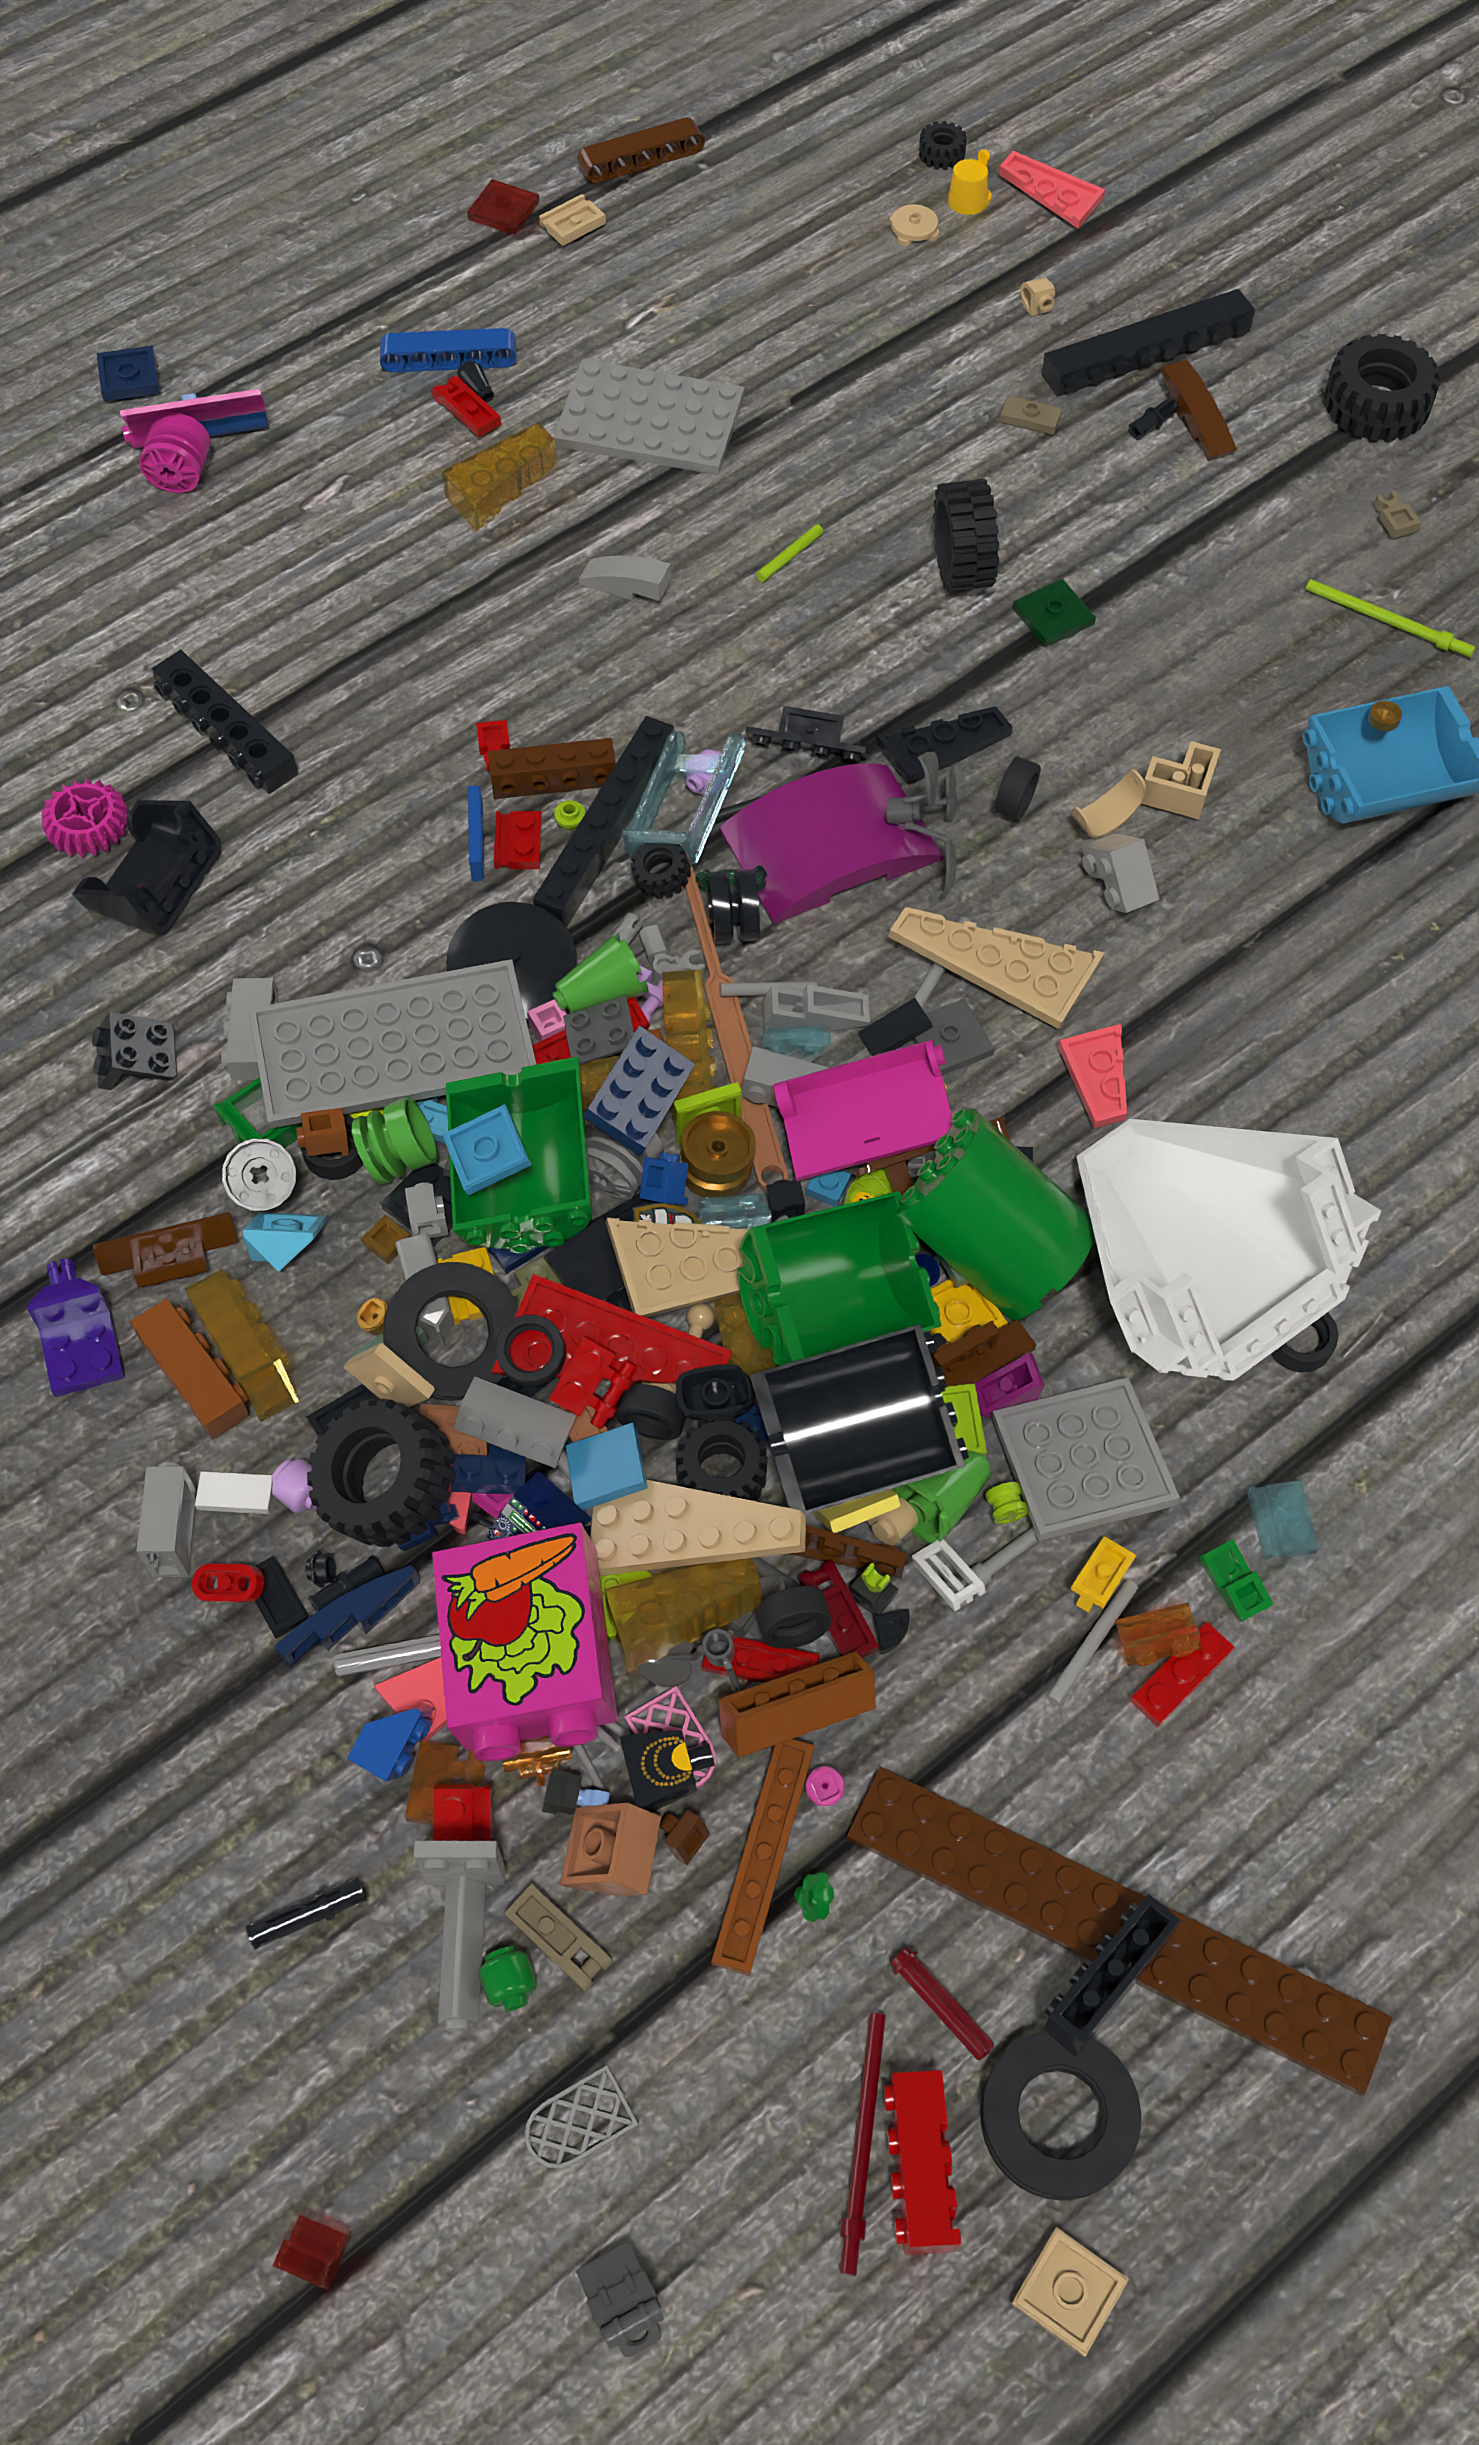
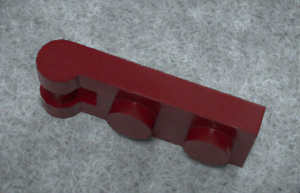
M831 1559L821 1563V1568L811 1573L806 1570L797 1575L801 1586L819 1589L818 1585L824 1582H828L831 1585V1588L822 1593L825 1596L832 1618V1623L827 1633L840 1657L856 1651L864 1658L879 1650L876 1638Z

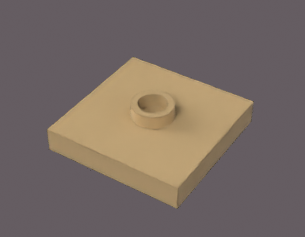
M379 1343L349 1358L343 1367L380 1399H390L408 1407L429 1399L435 1390L429 1382L383 1343Z
M1056 2227L1015 2295L1011 2305L1082 2357H1086L1129 2279Z

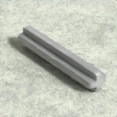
M439 1635L336 1654L334 1656V1669L337 1676L341 1677L441 1657Z

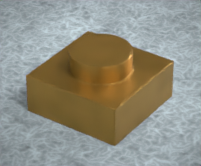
M384 1215L361 1237L364 1246L388 1264L398 1255L395 1243L411 1236L388 1216Z

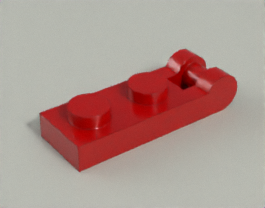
M456 375L449 378L443 386L438 384L431 389L434 400L438 404L442 403L476 436L481 437L501 425L500 415Z

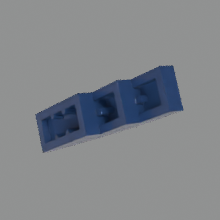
M411 1565L373 1579L337 1598L303 1621L274 1646L279 1657L291 1668L317 1642L329 1651L355 1625L367 1634L420 1583L416 1569Z

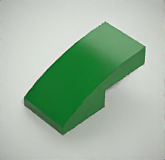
M1234 1539L1228 1540L1198 1556L1211 1581L1240 1622L1274 1605L1257 1571H1250Z

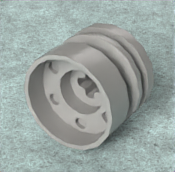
M594 1126L591 1133L592 1137L586 1138L590 1184L613 1198L621 1200L632 1199L641 1185L644 1158H659V1152L664 1151L661 1139L655 1132L647 1148L639 1156L597 1126Z
M250 1139L239 1143L228 1153L222 1166V1182L227 1194L237 1205L251 1211H267L279 1206L290 1196L296 1183V1167L291 1155L280 1144L269 1139ZM262 1165L268 1168L266 1175L270 1177L266 1183L264 1181H260L258 1184L253 1183L252 1179L254 1176L250 1173L253 1167L259 1169Z

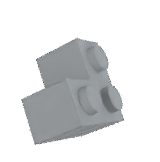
M1112 834L1082 846L1084 853L1082 858L1083 866L1090 877L1104 879L1106 886L1104 892L1105 899L1112 910L1128 913L1160 900L1144 839Z

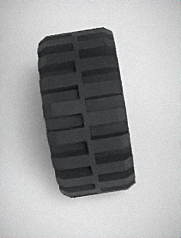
M1370 334L1361 337L1360 340L1356 338L1342 347L1333 360L1324 391L1326 410L1335 424L1339 423L1343 431L1346 433L1352 432L1356 438H1368L1370 442L1384 440L1385 443L1393 442L1395 438L1399 440L1405 439L1422 428V425L1427 422L1440 385V373L1434 359L1428 357V351L1423 347L1418 348L1415 342L1402 340L1401 336L1394 335V337H1388L1386 334H1378L1372 337ZM1373 386L1385 387L1392 391L1381 390Z
M369 1399L360 1402V1408L352 1405L342 1411L343 1416L341 1418L335 1416L327 1424L329 1429L326 1433H320L315 1442L318 1444L316 1452H311L308 1464L312 1465V1470L307 1472V1485L313 1487V1490L309 1491L312 1505L317 1507L316 1512L322 1521L329 1523V1527L370 1546L374 1544L378 1547H390L393 1545V1542L398 1545L409 1542L411 1534L421 1535L428 1529L426 1524L430 1520L435 1522L442 1512L439 1511V1508L443 1502H448L451 1494L447 1491L449 1483H454L455 1471L450 1469V1465L454 1464L453 1451L447 1448L449 1440L445 1433L438 1430V1425L432 1420L402 1403H396L390 1399H380L378 1401ZM392 1444H398L400 1468L394 1483L381 1497L366 1503L362 1493V1479L368 1463L383 1448Z

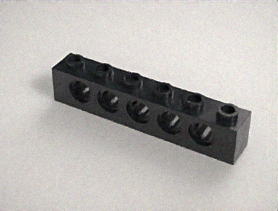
M181 649L151 668L155 678L153 686L162 698L167 697L181 716L185 714L197 732H204L216 750H223L236 769L242 768L255 787L260 786L270 795L298 775L294 755Z

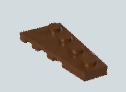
M806 1525L805 1552L789 1553L790 1555L823 1562L831 1559L834 1564L864 1570L869 1563H873L884 1574L902 1578L906 1553L899 1552L900 1550L895 1546L887 1544L875 1545L810 1525Z

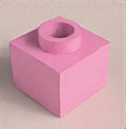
M555 999L527 1011L529 1026L538 1042L565 1030L563 1016L567 1014L564 1010H560Z

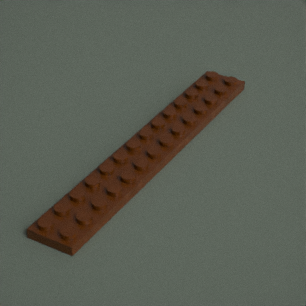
M882 1767L879 1768L846 1840L1091 1962L1098 1956L1094 1950L1105 1935L1109 1932L1114 1936L1123 1926L1118 1921L1132 1903L1139 1906L1145 1899V1896ZM1164 1906L1178 1917L1181 1922L1172 1939L1135 1984L1360 2096L1366 2094L1392 2017Z

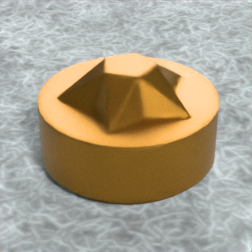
M1390 701L1376 702L1371 707L1368 717L1369 723L1379 731H1393L1400 724L1402 710L1397 704Z
M372 1298L366 1301L359 1309L357 1315L358 1325L371 1335L382 1334L385 1314L389 1304L380 1298Z

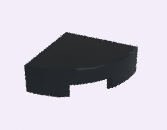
M909 1609L872 1616V1624L876 1640L879 1644L880 1655L894 1650L905 1638L910 1620Z

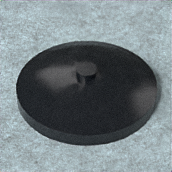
M502 902L484 907L469 916L455 931L447 951V971L512 959L526 1022L529 1024L527 1011L554 1000L552 993L557 991L555 984L577 966V953L574 941L568 929L557 917L536 905L523 902Z

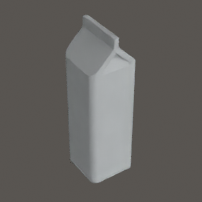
M429 1233L405 1238L395 1243L405 1280L421 1269L438 1264ZM447 1297L437 1298L427 1304L419 1314L417 1321L418 1325L426 1332V1336L439 1341L441 1348L445 1347L443 1341L454 1324Z

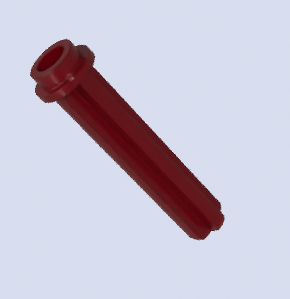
M907 1946L891 1961L890 1964L895 1968L893 1973L895 1975L900 1973L977 2060L980 2061L993 2050L994 2042L916 1957L918 1951L914 1950L912 1952Z

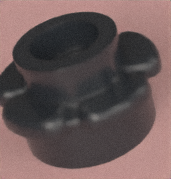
M315 1551L311 1559L306 1561L305 1572L307 1579L313 1581L314 1585H317L319 1588L324 1587L325 1583L334 1582L336 1563L331 1553L323 1554L321 1551Z

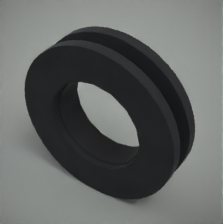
M462 1262L434 1264L413 1274L395 1293L385 1314L383 1342L386 1347L434 1387L435 1390L430 1396L431 1398L448 1401L462 1400L474 1377L496 1384L504 1376L491 1373L497 1360L495 1355L496 1340L501 1329L510 1320L515 1318L518 1306L507 1287L490 1272L478 1266ZM455 1296L467 1299L479 1308L486 1319L488 1328L486 1347L479 1358L468 1365L449 1367L437 1364L425 1355L418 1344L416 1334L418 1316L427 1304L437 1298Z
M1046 2031L1018 2041L999 2059L991 2071L983 2090L980 2120L985 2144L991 2157L1003 2174L1028 2193L1045 2199L1068 2201L1081 2199L1100 2191L1125 2169L1136 2150L1140 2137L1141 2106L1135 2084L1129 2072L1118 2057L1107 2047L1091 2038L1078 2056L1075 2057ZM1060 2071L1075 2075L1090 2087L1099 2102L1102 2116L1099 2137L1092 2148L1079 2157L1059 2159L1045 2155L1030 2143L1021 2128L1018 2113L1021 2093L1028 2082L1043 2073Z

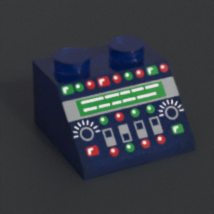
M538 1471L512 1496L486 1534V1537L491 1541L580 1522L588 1536H590L592 1518Z

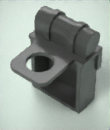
M630 2242L576 2270L588 2299V2307L609 2349L618 2345L624 2357H631L660 2340L661 2332L657 2323L664 2320L660 2310L662 2307L645 2270L642 2271ZM646 2329L649 2331L648 2335L640 2342L628 2343V2339Z

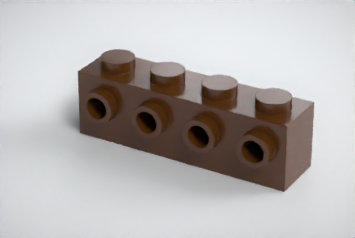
M612 738L488 751L494 799L601 788L616 765Z

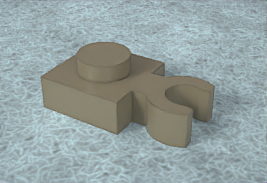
M1395 490L1390 491L1388 500H1385L1381 494H1377L1375 500V507L1381 512L1379 519L1392 538L1418 532L1421 526V521L1409 503L1400 505L1398 502L1399 494Z

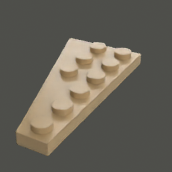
M620 1218L606 1219L607 1229L633 1313L650 1317L740 1293L737 1268L743 1267L744 1255L739 1251L743 1236L751 1227L748 1229L730 1228V1226L679 1222H675V1224L652 1223L649 1220L632 1222L619 1221Z

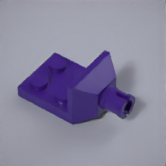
M59 1259L62 1272L58 1271L56 1261L47 1265L46 1270L51 1285L43 1287L27 1305L28 1312L39 1329L49 1383L54 1397L125 1378L111 1311L98 1286L76 1277L75 1262L70 1259Z

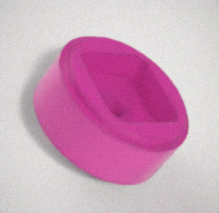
M822 1765L813 1769L808 1775L806 1792L810 1800L819 1806L834 1805L841 1799L844 1793V1778L836 1768Z

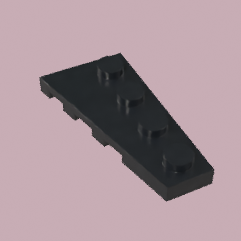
M994 706L960 714L958 719L952 721L939 719L931 721L930 726L915 729L914 726L902 728L901 733L889 736L887 732L876 734V744L907 783L911 784L925 777L923 766L918 759L920 755L926 752H935L938 756L940 770L1012 735L1013 726L999 709Z

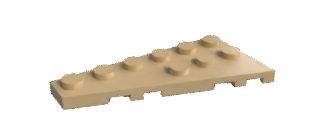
M908 907L904 908L891 927L888 937L1057 1029L1063 1024L1105 954L1095 950L1093 953L1076 950V946L1064 944L1061 947L1048 944L1043 938L995 927L993 931L976 927L977 923L964 921V924L948 921L943 915Z
M647 1480V1489L593 1507L591 1541L597 1550L600 1576L805 1552L806 1516L801 1510Z

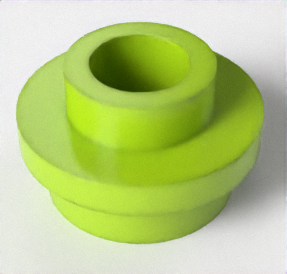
M573 800L561 802L554 810L555 821L561 828L568 831L576 830L585 815L583 805Z

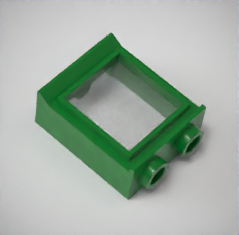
M260 1077L225 1101L213 1105L220 1124L223 1127L227 1124L231 1127L233 1136L238 1143L250 1139H269L280 1144L285 1149L298 1140L296 1128L303 1127L302 1123L269 1128Z

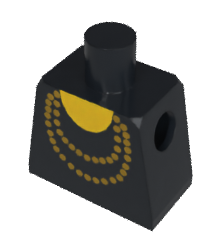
M679 1730L619 1737L636 1805L651 1813L696 1792L697 1788L693 1772L715 1766L709 1743L687 1749L683 1733Z

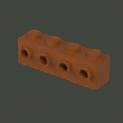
M166 1298L130 1321L139 1340L212 1440L249 1416L244 1405L248 1401L246 1394L237 1382L231 1385L225 1378L229 1375V1372L219 1357L211 1359L206 1351L210 1347L199 1331L193 1334L188 1328L191 1321L181 1306L174 1309Z
M855 1651L720 1698L719 1708L722 1737L739 1758L876 1709L874 1670Z

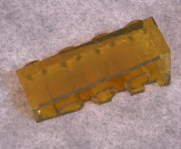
M538 422L443 470L442 477L445 497L477 532L484 526L483 521L489 516L495 517L501 512L502 505L510 499L514 501L521 495V490L526 485L532 486L557 465L555 439Z
M702 970L662 972L666 1044L695 1063L674 1100L676 1101L717 1088V1085H711L710 1079L711 1076H716L715 1057H709L708 1048H713L712 1028L706 1029V1021L711 1020L710 1001H704ZM672 1103V1105H671L672 1121H674V1112H673V1103Z
M223 1269L185 1288V1292L196 1314L217 1346L229 1370L234 1374L239 1386L247 1398H249L260 1422L299 1402L284 1369L289 1364L285 1354L279 1345L272 1348L270 1343L274 1342V1339L265 1323L257 1324L256 1320L260 1319L250 1300L245 1303L243 1302L242 1298L246 1296L237 1279L235 1278L230 1281Z
M752 1558L698 1564L604 1589L607 1616L626 1676L639 1670L638 1666L652 1658L654 1661H657L668 1655V1650L685 1641L689 1644L701 1638V1633L714 1626L720 1628L757 1609L761 1604V1581Z

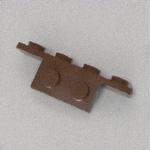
M227 1212L93 1245V1252L102 1275L105 1276L134 1269L137 1286L142 1287L158 1285L164 1281L183 1276L191 1277L200 1272L207 1271L205 1251L237 1244L238 1235L232 1215Z
M1018 1320L1011 1322L1001 1329H998L994 1322L990 1321L982 1327L980 1324L971 1327L964 1333L963 1338L954 1343L948 1341L940 1345L933 1354L932 1362L934 1368L941 1367L947 1387L974 1384L1022 1356L1033 1352L1036 1349V1343Z

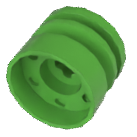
M404 1097L386 1105L384 1116L379 1111L374 1110L369 1112L368 1116H360L352 1122V1134L359 1156L369 1174L379 1184L384 1185L391 1182L393 1178L403 1177L406 1173V1166L412 1171H417L436 1163L438 1159L437 1147L429 1123L417 1103L411 1097Z

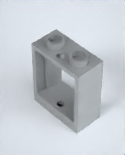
M166 1462L159 1464L158 1467H146L137 1553L152 1577L190 1576L197 1491L184 1466Z

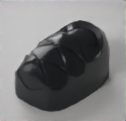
M724 1364L693 1369L681 1374L676 1381L677 1404L680 1414L685 1418L714 1421L730 1420L747 1414L755 1404V1391L752 1381L738 1365Z

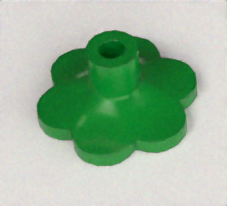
M817 1872L815 1875L808 1874L804 1878L803 1887L800 1886L796 1889L795 1900L803 1909L806 1921L815 1922L817 1919L824 1920L827 1918L830 1909L829 1904L834 1898V1889L829 1885V1877L824 1872Z

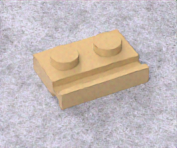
M583 194L539 216L540 225L542 227L545 226L547 232L562 246L606 224L605 214L590 200H585V195Z

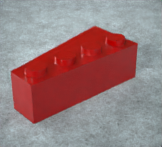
M942 2070L892 2073L890 2085H884L885 2111H893L894 2128H887V2143L889 2155H896L897 2172L890 2174L892 2199H900L901 2217H894L896 2245L903 2244L904 2255L954 2253L962 2244L960 2228L953 2229L952 2221H956L957 2199L956 2190L953 2188V2185H949L948 2176L952 2175V2155L949 2140H945L944 2131H948V2120Z

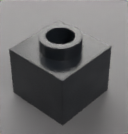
M782 1179L773 1184L766 1185L765 1202L770 1223L775 1222L783 1215L792 1218L805 1214V1200L800 1181Z

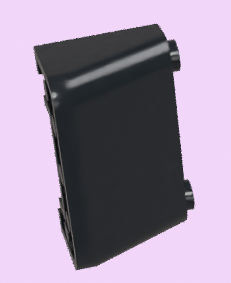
M137 800L127 816L128 830L136 840L134 845L106 885L97 877H86L78 884L72 895L87 909L146 932L164 933L172 926L217 859L221 849L220 839L191 801Z

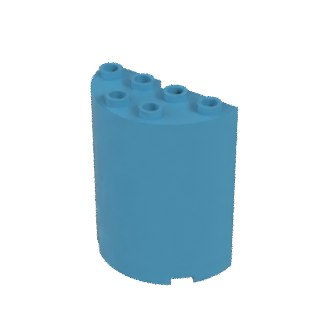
M1449 686L1381 700L1393 702L1402 710L1400 724L1393 731H1379L1370 725L1368 720L1371 707L1376 702L1311 715L1309 717L1308 729L1303 732V741L1307 747L1311 771L1309 776L1310 788L1313 792H1317L1323 813L1330 815L1339 823H1350L1479 794V737H1472L1470 732L1471 723Z

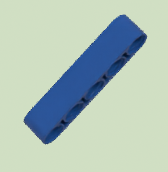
M506 328L388 333L380 339V365L384 370L394 373L458 370L463 363L471 360L480 364L483 369L505 368L512 366L517 358L516 336L511 330Z

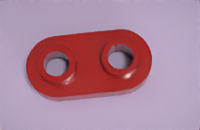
M204 1564L196 1570L192 1579V1590L195 1596L202 1601L250 1603L255 1601L264 1589V1576L257 1567L246 1564ZM218 1579V1586L214 1589V1582ZM250 1579L249 1588L246 1589V1582Z

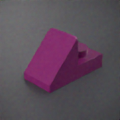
M1032 1353L1022 1356L975 1382L981 1414L988 1419L992 1418V1413L995 1410L1011 1407L1018 1403L1023 1404L1038 1400L1045 1386Z

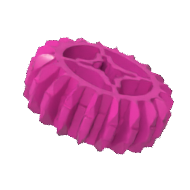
M88 778L83 784H79L74 780L73 786L70 787L62 784V791H52V799L45 800V809L41 810L42 828L44 833H46L48 841L55 845L59 852L66 851L70 857L77 852L82 859L87 853H91L96 857L97 851L104 850L108 852V845H118V837L125 836L128 816L127 806L121 794L115 791L111 784L105 786L101 780L96 781L94 784Z

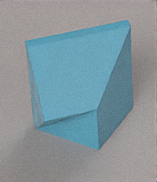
M258 1212L243 1229V1237L251 1261H267L279 1272L316 1237L326 1224L327 1215Z

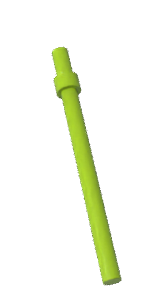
M1310 579L1306 586V590L1433 642L1437 648L1446 652L1450 649L1471 658L1476 649L1475 646L1454 638L1455 634L1445 630L1439 632L1313 579Z

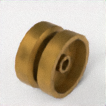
M710 1111L699 1114L688 1122L682 1133L679 1161L688 1163L686 1186L693 1193L704 1198L723 1199L734 1196L746 1186L750 1179L752 1163L754 1162L756 1138L751 1127L742 1118L729 1112Z

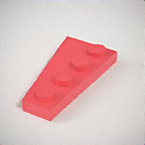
M1015 151L1009 154L999 168L1000 176L1078 229L1104 199L1105 189Z

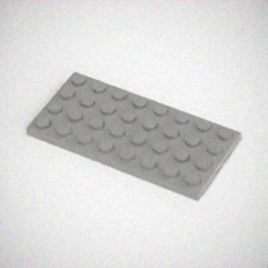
M512 959L248 1009L270 1129L302 1123L301 1113L342 1108L343 1114L385 1107L404 1097H411L416 1101L446 1095V1083L498 1072L506 1075H515L520 1073L523 1067L536 1065Z

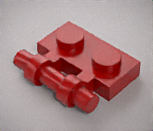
M585 1335L549 1400L579 1417L586 1406L589 1405L596 1410L590 1423L597 1428L603 1429L608 1418L612 1419L617 1412L618 1407L616 1404L624 1390L628 1391L633 1384L632 1376L638 1366L629 1360H625L620 1370L616 1369L610 1364L617 1352ZM603 1377L612 1382L604 1398L594 1393Z

